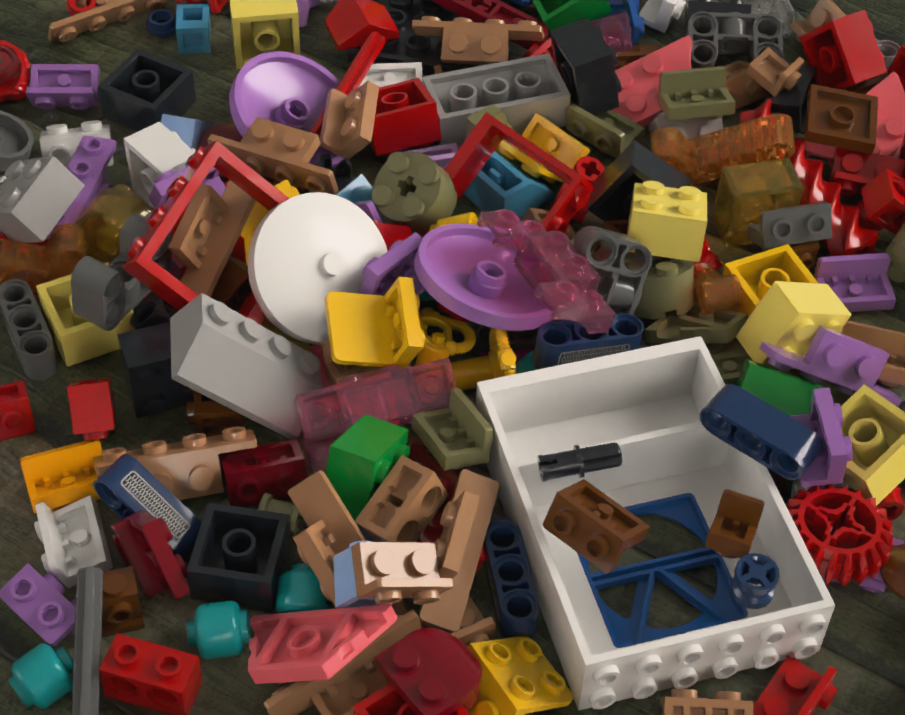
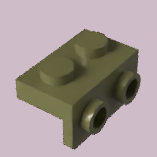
M723 66L661 72L659 74L658 104L667 119L675 122H687L692 118L706 117L718 119L723 115L735 114L736 102L726 89V69Z
M575 104L567 107L566 130L575 137L585 140L603 153H608L615 158L634 140L639 142L644 137V127L613 110L594 116Z
M460 388L451 389L449 408L412 415L411 428L444 471L451 469L459 470L467 466L489 462L491 445L494 444L495 440L493 426L490 422L486 421L476 409L475 404L467 398Z

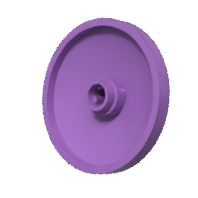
M282 51L259 54L243 65L232 82L229 93V106L235 126L241 136L244 137L256 117H260L309 132L326 105L327 93L332 88L336 89L340 81L326 68L304 56ZM319 146L309 163L318 166L320 154H330L332 168L335 169L342 164L345 158Z
M448 224L429 231L422 238L415 256V272L425 290L436 301L453 313L480 325L509 331L536 329L545 323H549L556 316L563 301V281L553 264L534 247L500 230L474 224Z

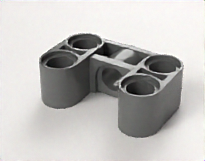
M700 11L694 13L689 19L685 36L690 35L692 40V69L714 67L718 55L748 56V62L751 63L767 47L783 59L782 23L774 15ZM697 59H703V60H705L706 62H701V61H698Z
M133 213L126 219L120 231V254L109 265L90 256H85L77 263L71 276L74 314L106 331H112L152 291L122 269L129 258V255H127L130 249L129 245L137 236L143 237L150 227L146 224L148 218L139 213ZM171 230L151 259L167 272H170L172 265V251L168 248L172 240Z
M596 226L582 228L574 238L575 252L590 265L599 268V272L589 301L563 297L559 310L551 322L564 321L573 312H577L576 319L619 313L633 315L640 302L642 288L652 264L650 250L625 234ZM601 240L599 250L596 253L590 254L592 244ZM635 249L633 258L629 262L624 263L626 254L630 250Z

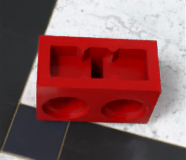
M886 168L861 188L867 218L896 235L905 222V179Z
M111 377L71 382L67 386L73 435L83 434L84 440L108 437V434H110L109 430H114L117 424Z
M116 633L99 668L105 697L168 715H189L203 684L199 656Z

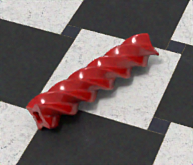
M767 99L754 110L741 112L739 115L740 126L742 123H752L787 168L778 180L777 185L783 194L792 201L794 207L821 202L831 204L832 238L819 240L828 249L830 255L878 254L874 249L878 239V232L874 229H866L859 226L860 209L857 206L845 205L840 202V183L823 180L822 171L824 163L821 160L805 157L806 141H804V138L788 135L789 118L787 116L771 114L772 99Z

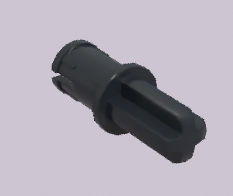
M613 442L586 448L574 445L573 450L538 455V468L542 472L540 477L542 482L577 474L579 478H584L585 473L619 467L622 465L621 449L618 443Z

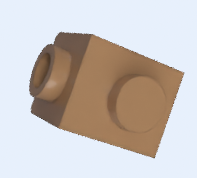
M767 47L749 64L745 73L776 97L784 88L790 91L802 77L799 70L805 61L799 57L790 65Z

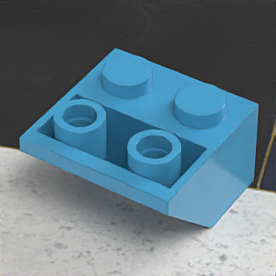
M495 150L464 192V195L503 229L524 217L529 208L538 209L554 200L556 193L538 178L525 172L517 160H511Z

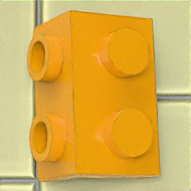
M99 439L74 443L20 459L34 514L37 513L35 505L44 502L55 512L65 507V505L72 504L89 495L95 501L101 499L93 487V482L100 476L96 475L94 458L102 456L101 453L103 452Z

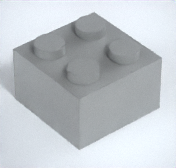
M54 156L15 161L4 174L6 179L0 186V232L11 243L44 242L85 185Z

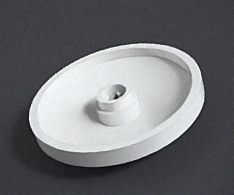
M313 192L300 194L275 206L258 224L251 239L248 252L249 282L260 309L273 325L296 340L321 345L323 340L329 339L324 302L327 294L331 291L358 293L364 277L362 270L365 265L374 257L380 258L388 250L374 222L352 202L328 193Z

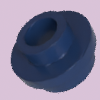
M156 9L148 16L146 21L147 31L159 38L169 37L176 32V17L168 9Z

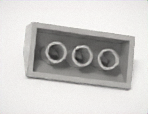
M549 53L422 77L423 85L437 105L442 140L437 141L438 146L456 143L457 147L462 146L466 138V118L491 104L496 105L502 110L507 118L506 122L520 135L523 134L535 113L542 115L557 127L566 126L567 107L570 106L571 94Z
M200 293L170 318L171 374L173 380L290 440L296 439L299 436L322 389L320 360L317 356L203 293Z

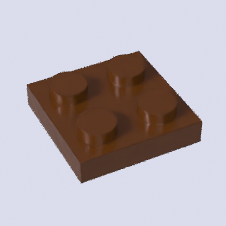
M811 84L807 99L804 141L872 154L876 146L878 97Z

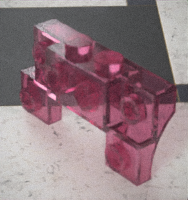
M502 209L480 213L477 225L479 227H488L495 235L492 243L495 247L504 246L518 249L513 265L535 291L534 296L537 299L540 298L549 310L553 311L551 314L553 320L565 319L578 322L584 326L589 334L606 333L609 331L616 313L605 302L602 295L596 291L601 277L562 231L552 230L547 232L542 224L534 220L521 222L518 215L512 210Z
M449 358L399 369L398 365L387 366L379 369L376 372L377 375L362 378L360 374H354L340 379L337 385L296 394L294 402L304 434L303 443L312 475L320 470L326 474L330 445L365 414L402 426L412 423L413 414L449 408L451 389L456 388L455 377Z

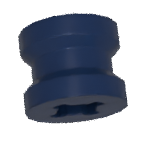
M757 553L747 554L740 558L735 567L734 577L730 585L734 600L748 609L764 608L771 603L780 577L779 568L776 563L768 556Z

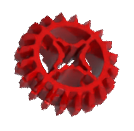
M844 483L839 489L834 488L831 484L823 486L822 489L818 486H810L807 491L799 489L794 499H789L786 507L820 575L824 577L826 585L833 579L838 580L843 587L850 582V579L860 585L866 579V576L874 578L880 568H883L888 562L894 544V535L892 534L893 522L887 520L886 509L876 508V498L865 499L862 497L861 489L855 493L848 491Z

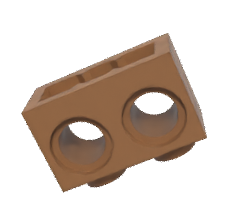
M402 455L356 518L355 523L368 541L416 542L449 494L434 471Z

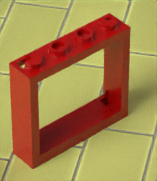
M486 112L444 170L452 178L458 202L501 141L504 140L568 183L569 185L526 242L542 253L545 249L551 247L556 240L564 236L569 227L570 220L578 210L584 208L588 203L590 193L594 187L582 175ZM427 233L419 234V235H420L421 237H424Z
M217 140L204 148L200 145L194 154L187 159L186 164L190 167L184 176H177L166 191L170 197L164 206L158 205L149 215L146 224L150 227L143 237L137 236L129 245L130 249L127 252L129 258L122 267V269L178 311L197 297L198 294L151 259L212 167L221 172L268 211L289 199ZM251 291L238 313L254 320L260 325L265 314L260 309Z

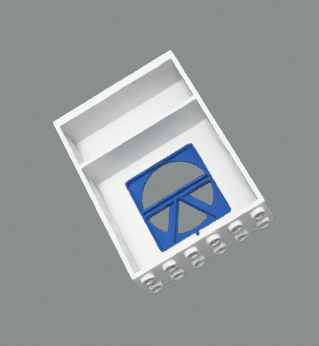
M701 336L477 382L476 409L486 421L491 423L495 434L494 444L491 445L489 462L486 465L492 480L499 483L497 494L506 518L516 524L521 531L538 604L574 696L578 711L591 707L593 709H604L616 701L632 697L644 699L653 695L656 691L672 687L685 689L694 685L697 681L713 677L725 679L734 675L737 671L753 667L765 669L773 666L778 661L785 660L787 656L795 657L796 659L811 657L821 648L835 608V603L767 467L712 435L704 428L700 421L699 414L701 410L725 386ZM613 442L618 443L621 449L622 465L619 467L585 473L584 478H579L577 474L550 479L545 482L541 480L540 473L542 472L538 468V455L573 450L574 445L586 448ZM585 479L634 515L659 516L682 525L691 531L704 546L725 489L764 501V509L749 554L757 553L768 556L779 568L780 577L771 603L760 609H748L738 604L731 594L730 585L734 577L735 567L740 558H725L717 554L715 550L706 547L617 567L607 574L603 571L590 574L589 561L543 527V522L556 492ZM713 564L717 576V587L714 597L712 599L707 598L675 572ZM655 577L701 612V616L686 625L675 628L657 629L647 627L646 620ZM638 581L631 614L627 619L614 612L598 594V591Z

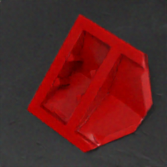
M339 0L325 18V26L338 51L362 46L367 37L374 31L384 36L385 40L400 38V32L386 7L372 0Z

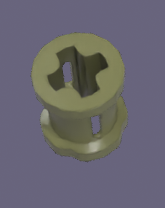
M269 493L263 495L258 510L289 514L291 536L294 537L302 530L304 519L295 504L274 499L273 495Z

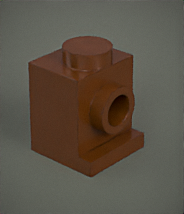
M133 566L104 571L102 636L107 637L116 635V633L121 634L144 629L145 625Z

